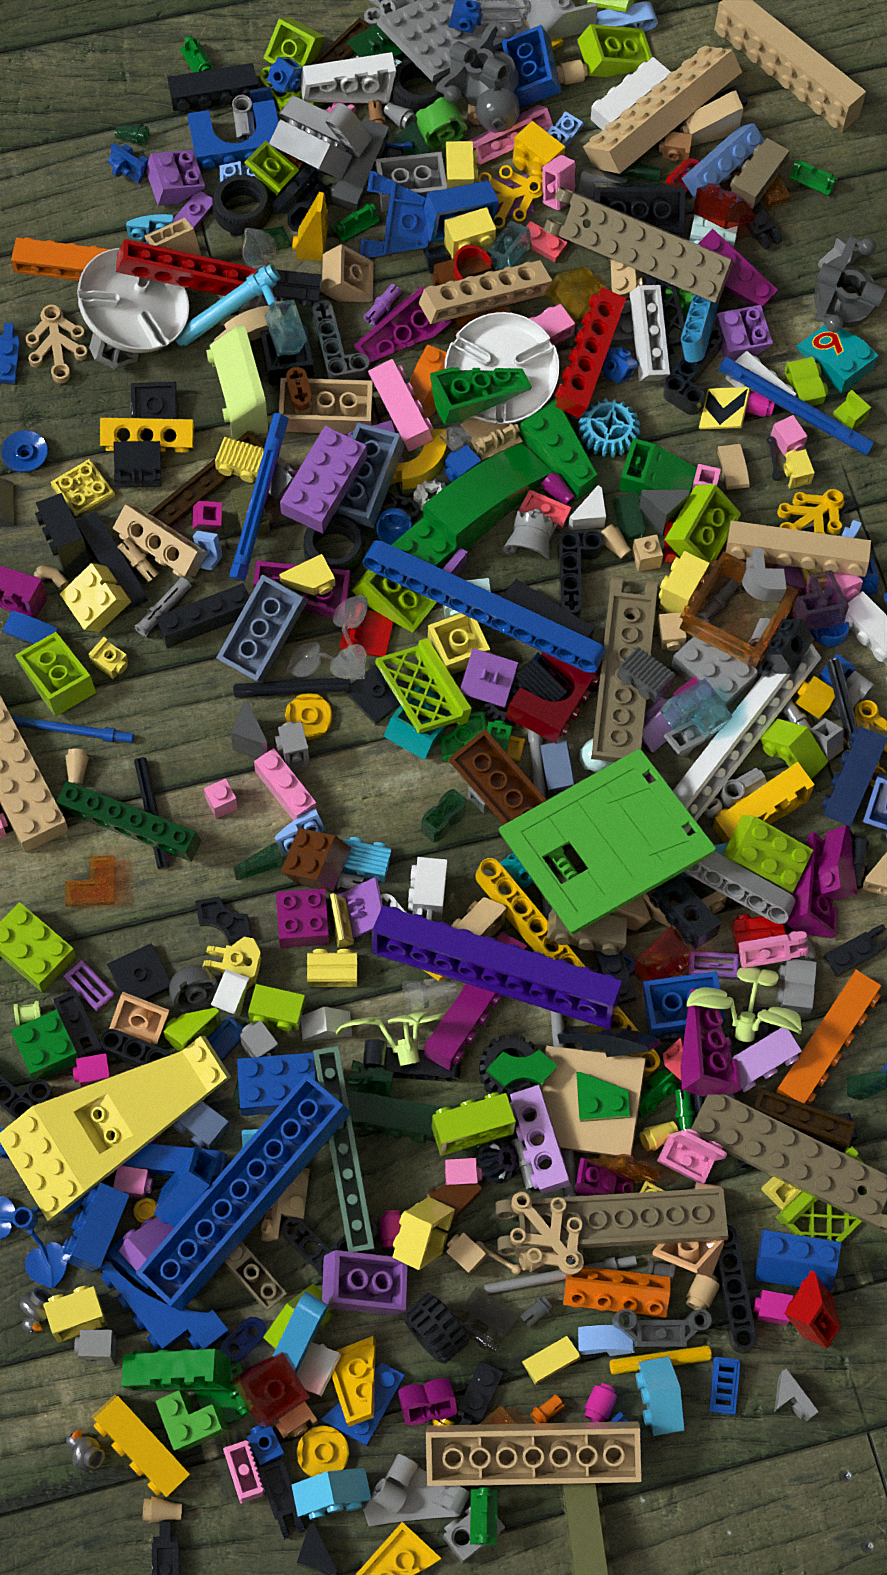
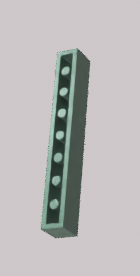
M338 1046L313 1050L319 1084L349 1109ZM349 1115L329 1138L348 1252L370 1253L375 1252L352 1120L351 1115Z

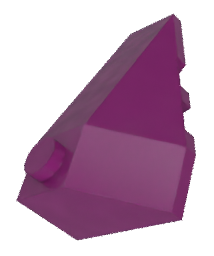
M418 287L354 344L359 353L365 354L368 357L369 363L435 337L451 323L449 319L430 324L419 305L424 287Z

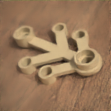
M47 305L43 308L40 315L42 321L33 332L26 335L28 347H38L35 352L29 355V362L32 367H40L43 364V357L52 347L55 362L51 369L52 377L55 382L63 384L70 379V370L64 364L61 345L72 351L75 358L80 361L88 357V351L84 345H78L59 333L58 326L70 332L72 339L75 341L83 340L85 333L82 326L74 325L63 318V312L59 307ZM49 328L50 335L39 346V337ZM77 331L81 332L80 335H75L74 333ZM32 338L36 339L35 342H30L29 340ZM79 351H84L81 355L77 354ZM34 358H39L36 362L32 361Z
M525 1192L516 1193L511 1203L513 1211L516 1214L525 1215L541 1235L525 1233L523 1229L515 1228L510 1234L512 1244L517 1246L529 1244L552 1247L557 1255L542 1254L538 1248L529 1249L526 1255L527 1262L533 1266L538 1264L558 1266L567 1275L579 1273L584 1264L583 1256L577 1251L582 1221L577 1217H572L567 1221L569 1238L566 1248L560 1241L562 1214L566 1209L565 1200L556 1197L551 1201L552 1220L550 1229L532 1207L530 1195ZM520 1198H524L527 1201V1203L525 1205H519L517 1200ZM555 1203H561L563 1205V1208L557 1210L554 1208L553 1205ZM572 1222L578 1223L579 1228L572 1229L570 1227V1224ZM516 1233H520L523 1236V1238L521 1240H515L513 1238V1235ZM532 1253L538 1254L539 1258L537 1260H531L529 1255ZM571 1257L574 1258L576 1262L573 1265L567 1264L566 1259Z

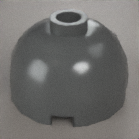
M494 88L483 92L477 98L476 113L478 121L486 130L490 132H503L511 129L518 121L520 106L518 97L514 92L506 88H501V91H494Z
M201 965L186 966L180 969L170 981L169 994L174 1007L179 1008L182 1013L205 1010L206 1006L204 1005L211 1000L213 1001L219 983L209 969Z

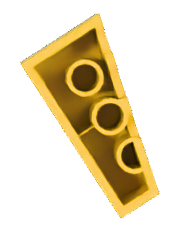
M113 1395L91 1416L96 1422L93 1427L103 1437L108 1435L114 1441L111 1446L121 1457L125 1454L132 1461L129 1466L139 1477L144 1474L150 1480L147 1485L157 1496L162 1493L167 1497L190 1475L119 1396Z

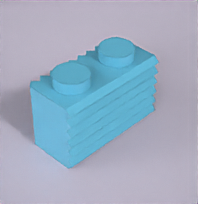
M350 837V840L343 839V842L349 845L351 850L342 873L363 876L367 879L376 877L378 881L385 882L391 859V849L384 843L374 842L373 845L364 843V840L357 837Z

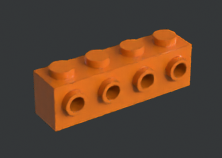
M583 1266L581 1271L575 1275L566 1274L563 1305L575 1308H592L600 1311L618 1312L622 1309H630L635 1314L666 1318L670 1297V1277Z

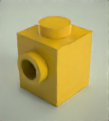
M813 676L808 683L804 681L799 687L797 694L800 696L795 704L819 719L828 710L835 698L833 688Z

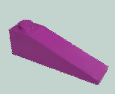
M815 832L809 834L806 846L813 849V852L793 893H790L795 898V906L785 923L796 932L804 931L809 935L834 938L837 935V908L832 907L831 898L820 894L818 868L824 840Z
M695 988L691 989V990H690V994H691L693 991H695L696 989H695ZM697 1005L688 1006L680 1067L683 1091L706 1096L739 1092L741 1090L739 1064L737 1059L732 1058L729 1050L731 1042L729 1037L725 1038L721 1027L723 1019L719 1009Z

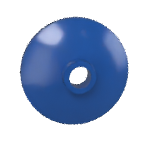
M27 430L11 434L4 441L1 448L2 459L6 466L13 471L21 473L38 469L45 462L48 454L45 440L39 434ZM25 453L29 454L26 457H21Z

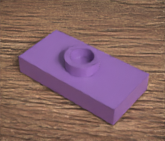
M202 191L197 192L174 217V222L186 218L195 231L212 211V197Z

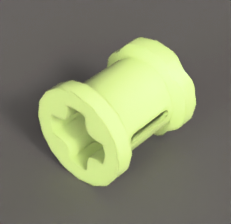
M39 1001L22 1006L14 1004L16 1026H21V1023L30 1022L41 1017Z

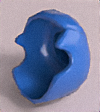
M391 507L383 511L376 525L379 539L392 545L412 527L411 517L407 512L399 508Z
M840 615L819 616L812 626L814 639L819 644L828 648L841 645L846 640L849 632V622L845 623Z

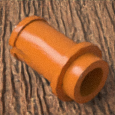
M554 1394L552 1398L539 1408L534 1407L530 1415L535 1423H548V1420L563 1410L565 1406L562 1404L561 1399Z

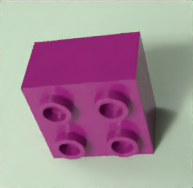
M325 888L276 892L280 948L328 945L329 935Z

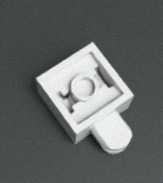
M418 857L417 865H412L411 888L409 889L408 911H413L412 915L419 914L428 920L442 922L447 860Z

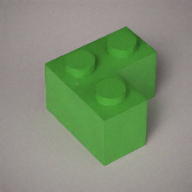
M178 1390L156 1400L174 1451L185 1452L230 1431L221 1406L211 1404L195 1412L188 1392Z

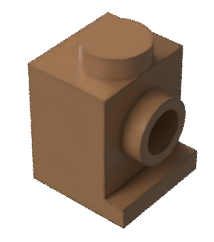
M669 132L665 139L660 140L659 152L663 153L662 158L671 161L689 159L692 134Z
M302 1398L276 1416L279 1423L275 1426L283 1438L290 1437L293 1434L295 1437H298L309 1429L307 1426L309 1423L314 1427L318 1424V1421Z

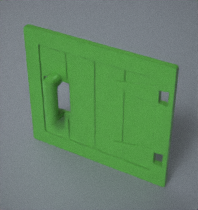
M641 749L635 750L499 827L500 835L571 935L576 934L716 853L713 843ZM651 773L656 781L649 784L644 776ZM688 825L695 831L690 836L683 829ZM569 843L588 868L580 874L564 854L562 847ZM549 855L550 860L566 882L563 884L559 882L544 861V857Z

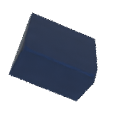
M269 86L250 90L252 103L273 100L272 88Z

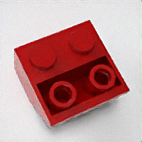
M811 1270L807 1278L802 1281L794 1299L789 1302L784 1314L803 1338L828 1349L841 1326L833 1295L816 1272Z

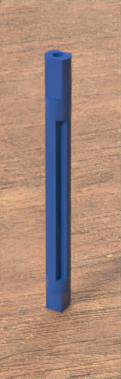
M725 357L718 368L720 372L866 456L874 443L870 439L728 357Z
M274 413L256 482L229 575L230 578L236 581H245L276 462L289 418L281 413Z

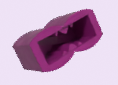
M434 1379L424 1385L412 1384L398 1390L400 1406L406 1425H420L431 1419H446L457 1413L456 1401L449 1379Z

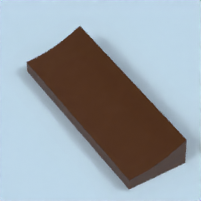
M485 728L448 759V762L503 825L547 801ZM569 843L563 846L564 852L570 849L572 845ZM549 855L543 858L547 865L552 863Z

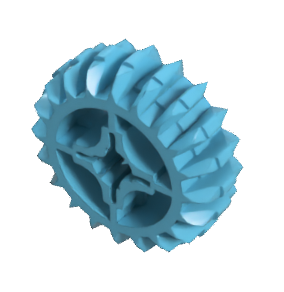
M607 398L604 399L602 404L598 400H596L594 406L589 404L587 411L582 414L583 418L579 420V435L581 436L582 443H587V450L594 448L593 453L596 455L598 452H602L603 458L607 454L614 458L616 453L622 456L625 450L629 452L633 438L637 439L640 435V421L637 420V413H632V406L625 408L624 401L617 404L616 399L608 402ZM609 423H612V424H611V428H610V432L607 433L608 428H609Z

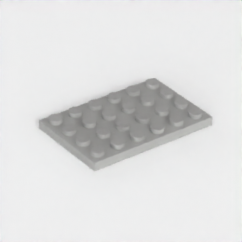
M417 0L378 18L377 22L381 30L431 81L450 73L452 59L449 54L452 45L457 41L466 44L481 38L492 20L500 23L505 21L512 22L516 27L515 35L529 30L528 26L502 0H473L481 3L480 12L483 13L481 25H476L473 34L448 27L455 0ZM499 30L493 42L495 50L503 47L502 40L504 38L500 36Z

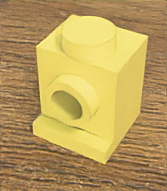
M806 449L787 452L785 454L784 472L787 477L790 476L789 489L811 484L814 470Z
M105 637L89 653L91 664L112 679L117 674H122L127 668V655L108 642V639Z

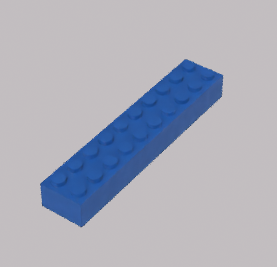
M306 1074L137 1270L136 1274L166 1303L182 1312L352 1112L311 1076Z

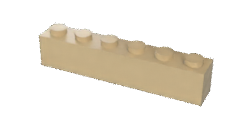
M731 521L725 557L747 560L754 548H763L765 563L865 577L869 564L871 540Z

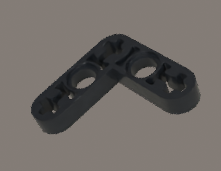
M296 1217L288 1218L282 1226L285 1239L322 1278L324 1256L334 1250L340 1251L341 1245L347 1243L346 1235H344L328 1249L301 1219ZM369 1220L374 1242L377 1238L378 1230L375 1222ZM298 1224L299 1233L303 1237L306 1233L309 1236L303 1238L300 1244L297 1245L296 1242L299 1241V1237L295 1233H292L291 1235L288 1234L289 1225L295 1227ZM311 1241L317 1243L319 1247L317 1253L314 1255L305 1253L304 1246L306 1243Z

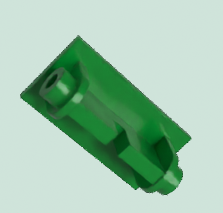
M187 36L184 39V46L180 47L179 50L192 73L215 69L199 40L197 41L196 38Z
M802 159L795 161L794 169L789 176L790 179L829 196L838 178L833 176V173L830 174L819 168L816 169Z
M366 204L365 207L342 220H337L335 224L331 225V228L344 243L379 223L380 220L375 215V206L373 204Z
M666 1069L663 1071L659 1070L647 1081V1085L651 1087L650 1090L642 1085L638 1111L641 1118L653 1112L660 1102L674 1093L678 1084L672 1072L669 1073Z
M484 1487L471 1489L470 1545H497L498 1490H490V1488Z

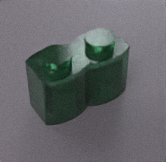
M455 789L447 791L440 798L438 805L430 808L424 814L421 821V833L433 843L443 839L448 833L450 826L457 824L464 817L467 799Z

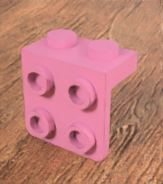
M686 1129V1131L682 1130L669 1134L657 1162L698 1183L704 1184L714 1161L725 1159L727 1153L722 1150L723 1146L710 1140L706 1142L700 1139L701 1135L699 1133Z

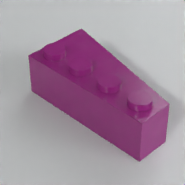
M0 566V608L9 612L13 610L36 619L47 600L42 579Z

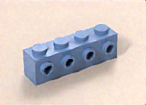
M754 123L739 126L691 169L682 180L692 196L704 194L708 196L716 191V186L731 177L730 173L733 170L742 167L745 163L744 160L753 156L757 145H762L765 140Z

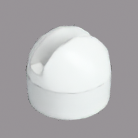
M714 798L709 806L714 803L717 805L710 810L706 808L703 812L706 817L715 818L722 811V803L718 798Z

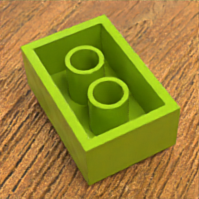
M716 484L695 485L667 534L665 541L680 557L686 551L710 563L708 569H711L728 538L730 522L737 521L741 513Z
M742 815L722 856L786 892L793 893L813 849L756 816Z
M20 902L0 921V957L42 993L77 958L73 947Z
M499 1092L488 1094L481 1101L467 1100L460 1104L461 1107L454 1109L450 1107L441 1108L436 1111V1114L432 1115V1131L440 1156L513 1135L516 1123L507 1094L500 1095Z

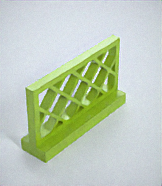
M428 638L419 640L418 646L376 658L375 663L418 734L455 722L459 726L468 723L472 708ZM415 655L419 661L418 665L405 661L406 657ZM391 662L399 665L397 671L387 668L385 664ZM405 667L414 670L413 677L400 673L401 668ZM417 673L428 675L429 682L417 679ZM400 679L409 682L408 689L398 686L396 680ZM412 685L426 688L424 695L412 691ZM431 690L439 693L441 696L440 700L427 696L428 691ZM407 697L420 700L419 707L409 704ZM426 702L437 706L435 712L423 709V703ZM439 708L450 711L452 715L445 717L437 713ZM420 714L432 718L429 723L421 724L417 717Z
M852 1146L842 1151V1153L864 1163L857 1156L859 1153ZM862 1187V1195H866L865 1187ZM803 1191L775 1217L782 1225L785 1224L793 1234L811 1237L827 1236V1239L832 1240V1237H837L835 1240L842 1242L862 1222L845 1212L844 1216L832 1215V1206L827 1204V1215L814 1214V1203L819 1199ZM800 1217H809V1232H801L793 1223ZM814 1218H827V1233L814 1232ZM832 1219H844V1231L841 1234L832 1233Z

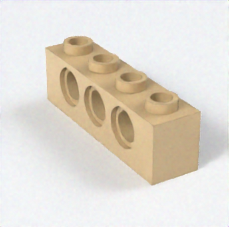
M125 504L113 527L114 530L120 533V538L126 540L129 537L132 542L138 545V550L146 554H152L155 556L156 562L164 566H170L173 568V573L182 578L196 576L208 553L137 505ZM141 526L143 527L142 535H140L139 531ZM159 537H160V539H161V545H160V547H158V544H157V541H158V538H159ZM177 549L179 551L178 559H176L175 552Z

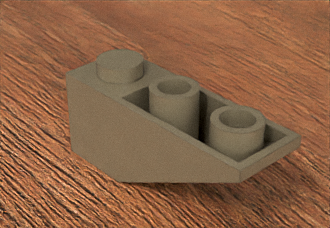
M242 1241L224 1261V1266L266 1311L287 1295L284 1289Z

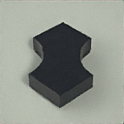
M219 896L195 901L200 926H210L218 929L224 934L228 944H234L243 937L252 938L248 914H236L229 911L222 904Z

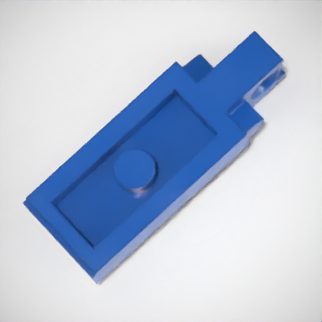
M5 323L3 335H0V383L16 384L20 341L19 336H15L14 323Z

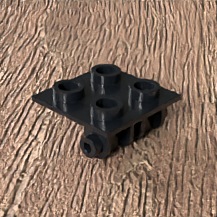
M113 441L115 487H161L160 441Z

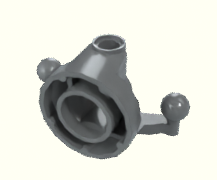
M492 20L481 38L466 44L460 41L455 42L449 54L452 59L450 74L442 78L437 84L436 91L444 94V98L449 103L459 101L462 95L463 99L471 106H476L477 98L488 89L494 88V91H501V88H506L514 92L519 80V74L514 61L506 53L496 51L493 46L498 30L500 36L504 39L514 37L516 27L512 22L505 21L500 23Z
M850 235L842 255L827 264L823 263L815 281L817 285L815 287L814 302L817 313L814 320L826 324V328L830 332L836 333L843 327L858 326L866 321L875 307H879L885 294L886 288L876 284L868 272L858 266L847 264L854 246L858 247L860 253L865 256L872 255L875 252L876 244L871 238L860 240ZM837 285H851L857 290L859 296L857 293H847L841 286L839 288Z

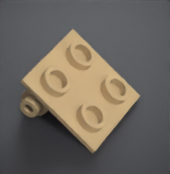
M473 418L461 424L462 429L482 461L523 442L518 434L520 430L516 423L506 425L490 424Z

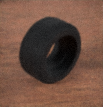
M410 58L403 60L395 67L396 73L391 91V97L395 105L411 109L416 115L419 110L427 108L435 103L438 98L444 97V94L436 91V88L427 94L417 95L406 91L402 87L405 82L413 78L430 80ZM444 75L431 82H433L437 86V84L442 80V78H444L447 75Z
M246 174L227 177V179H224V181L217 185L213 193L214 217L219 226L227 232L237 235H249L259 231L267 224L271 215V197L266 185L256 177ZM240 195L253 197L260 203L254 211L247 214H235L224 207L228 200Z
M334 514L323 534L308 527L303 540L306 561L320 555L314 548L320 538L328 534H341L349 538L354 547L349 554L342 558L330 559L324 557L329 568L349 570L351 574L360 566L365 554V539L361 528L354 520L347 516L344 517V515Z

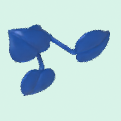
M0 1196V1239L10 1235L12 1231L11 1223H14L15 1226L24 1231H28L40 1248L33 1249L28 1253L25 1260L26 1272L35 1282L50 1289L55 1288L65 1275L67 1262L62 1261L64 1253L61 1252L62 1246L59 1243L51 1242L44 1246L33 1230L38 1223L36 1214L42 1212L41 1209L33 1207L30 1210L26 1207H19L15 1210L14 1204L8 1198ZM81 1197L63 1213H70L77 1210L81 1206V1200L83 1197Z

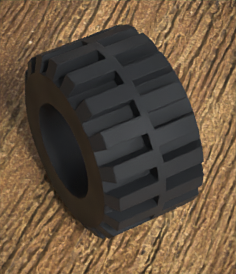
M510 1034L509 1038L501 1035L498 1041L495 1039L490 1041V1046H486L483 1050L479 1064L480 1082L484 1084L486 1092H499L500 1095L506 1093L508 1099H511L510 1094L537 1086L534 1082L522 1080L516 1081L507 1088H504L486 1072V1069L503 1051L513 1057H527L538 1051V1048L534 1049L533 1042H525L526 1038L520 1036V1039H516L515 1034Z
M426 1293L403 1313L405 1323L414 1337L435 1360L442 1364H446L469 1344L467 1333L458 1319L440 1299L430 1293Z

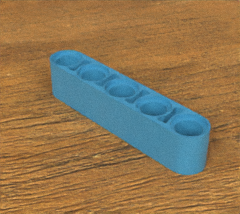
M693 294L681 336L684 358L687 362H698L704 358L719 303H714Z
M308 1292L302 1295L257 1387L256 1394L276 1406L282 1403L327 1312L329 1304Z

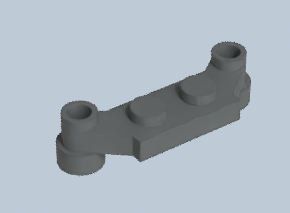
M630 1309L619 1310L612 1317L613 1326L620 1329L634 1341V1347H687V1341L697 1331L709 1328L712 1322L710 1313L704 1309L692 1311L684 1320H637L636 1314ZM621 1316L624 1318V1324L620 1321ZM696 1317L699 1320L698 1324L695 1322Z

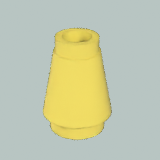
M671 1121L645 1127L639 1133V1138L645 1150L656 1151L666 1143L669 1134L679 1131L676 1124Z

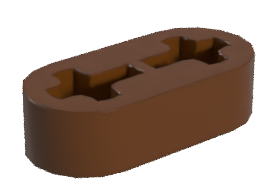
M291 368L286 374V381L292 406L300 411L306 410L312 404V394L307 374L302 368ZM294 376H298L300 385H296ZM302 392L303 398L305 399L304 402H300V399H298V393Z

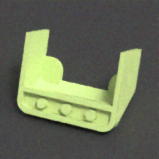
M245 325L237 326L211 343L210 350H206L209 364L212 363V367L217 369L226 403V408L222 409L225 423L230 422L233 440H238L247 431L253 436L268 433L265 396Z

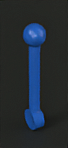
M387 143L385 147L412 149L413 143Z

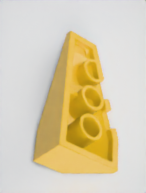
M324 192L318 193L299 226L298 236L293 237L292 249L296 250L297 259L323 261L328 231L327 204H325Z

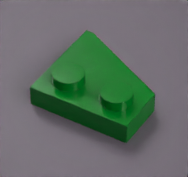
M576 1072L580 1122L631 1118L628 1090L585 1073Z

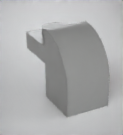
M754 548L751 556L747 558L742 584L745 590L758 600L781 602L786 592L784 569H765L763 548Z

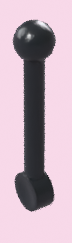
M770 436L767 438V443L770 445L774 470L772 479L779 481L781 479V472L778 471L774 444L776 439Z
M848 501L846 507L839 512V518L847 511H853L856 503ZM828 522L823 523L824 532L827 531Z

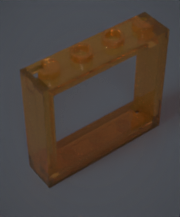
M723 551L719 560L715 559L709 567L711 573L709 575L705 573L699 584L702 587L700 591L695 590L689 601L692 603L691 606L684 607L679 617L683 620L679 629L756 668L779 624L790 610L799 590L786 584V592L782 601L779 602V607L756 646H751L696 617L697 612L721 573L742 583L746 571V562Z

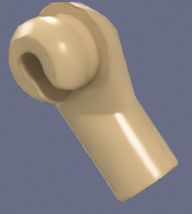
M41 565L34 572V577L41 578L42 582L46 578L51 579L60 590L65 589L69 585L67 579L57 568Z

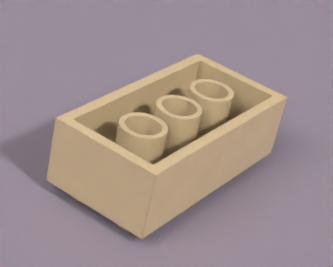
M281 378L279 413L289 418L285 432L321 433L324 426H327L341 434H347L355 430L357 422L371 426L372 381L308 379L312 394V404L308 409L300 411L292 406L286 378ZM294 378L296 385H300V379ZM302 392L298 393V399H300V402L305 401Z

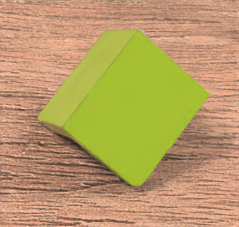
M851 390L847 395L846 401L834 411L833 415L841 423L855 430L868 418L871 407Z

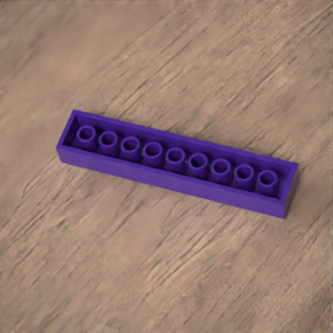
M382 905L372 929L374 955L610 1029L619 1004L622 984L621 980L612 975H602L593 972L587 967L571 965L562 959L548 958L540 952H529L514 944L507 945L498 942L492 937L475 935L467 929H456L444 922H434L419 914L412 915L403 912L397 907Z

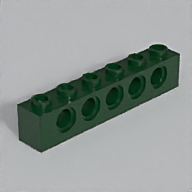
M66 781L56 801L65 813L192 862L202 841L197 832L69 781Z

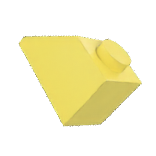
M322 554L279 574L282 585L311 595L326 594L335 586V578Z

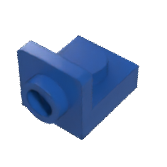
M869 559L866 576H859L863 581L860 593L863 591L866 595L877 594L879 575L874 559Z

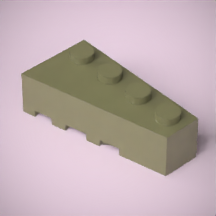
M595 1483L563 1484L562 1495L566 1527H569V1531H567L569 1552L572 1553L571 1574L613 1575L612 1565L606 1564L605 1555H609L608 1538H603L602 1529H606L604 1512L599 1513L598 1503H602L601 1487H596Z

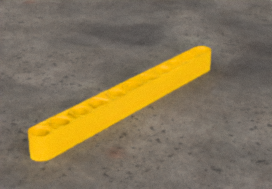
M484 859L475 874L478 884L493 901L503 904L507 908L506 918L534 952H540L545 957L555 960H565L577 967H585L568 945H560L555 941L547 940L548 921L496 859ZM483 869L491 870L494 875H486ZM499 888L508 890L509 895L502 894ZM514 907H521L525 913L520 914L516 912ZM530 926H537L540 933L533 932ZM546 944L553 945L556 952L549 951L546 948ZM617 1007L613 1021L619 1025V1028L638 1031L623 1011ZM654 1049L649 1052L624 1055L645 1058L650 1062L651 1068L645 1067L644 1077L650 1076L660 1063V1058Z

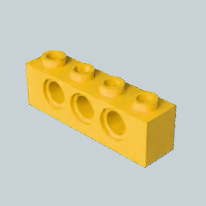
M100 418V446L106 447V451H114L113 441H121L118 434L124 428L130 431V438L127 441H143L141 437L142 432L145 429H151L153 432V439L151 441H160V452H166V448H175V452L187 453L189 448H194L195 421L192 419ZM169 429H173L177 435L173 442H167L164 438L165 432Z

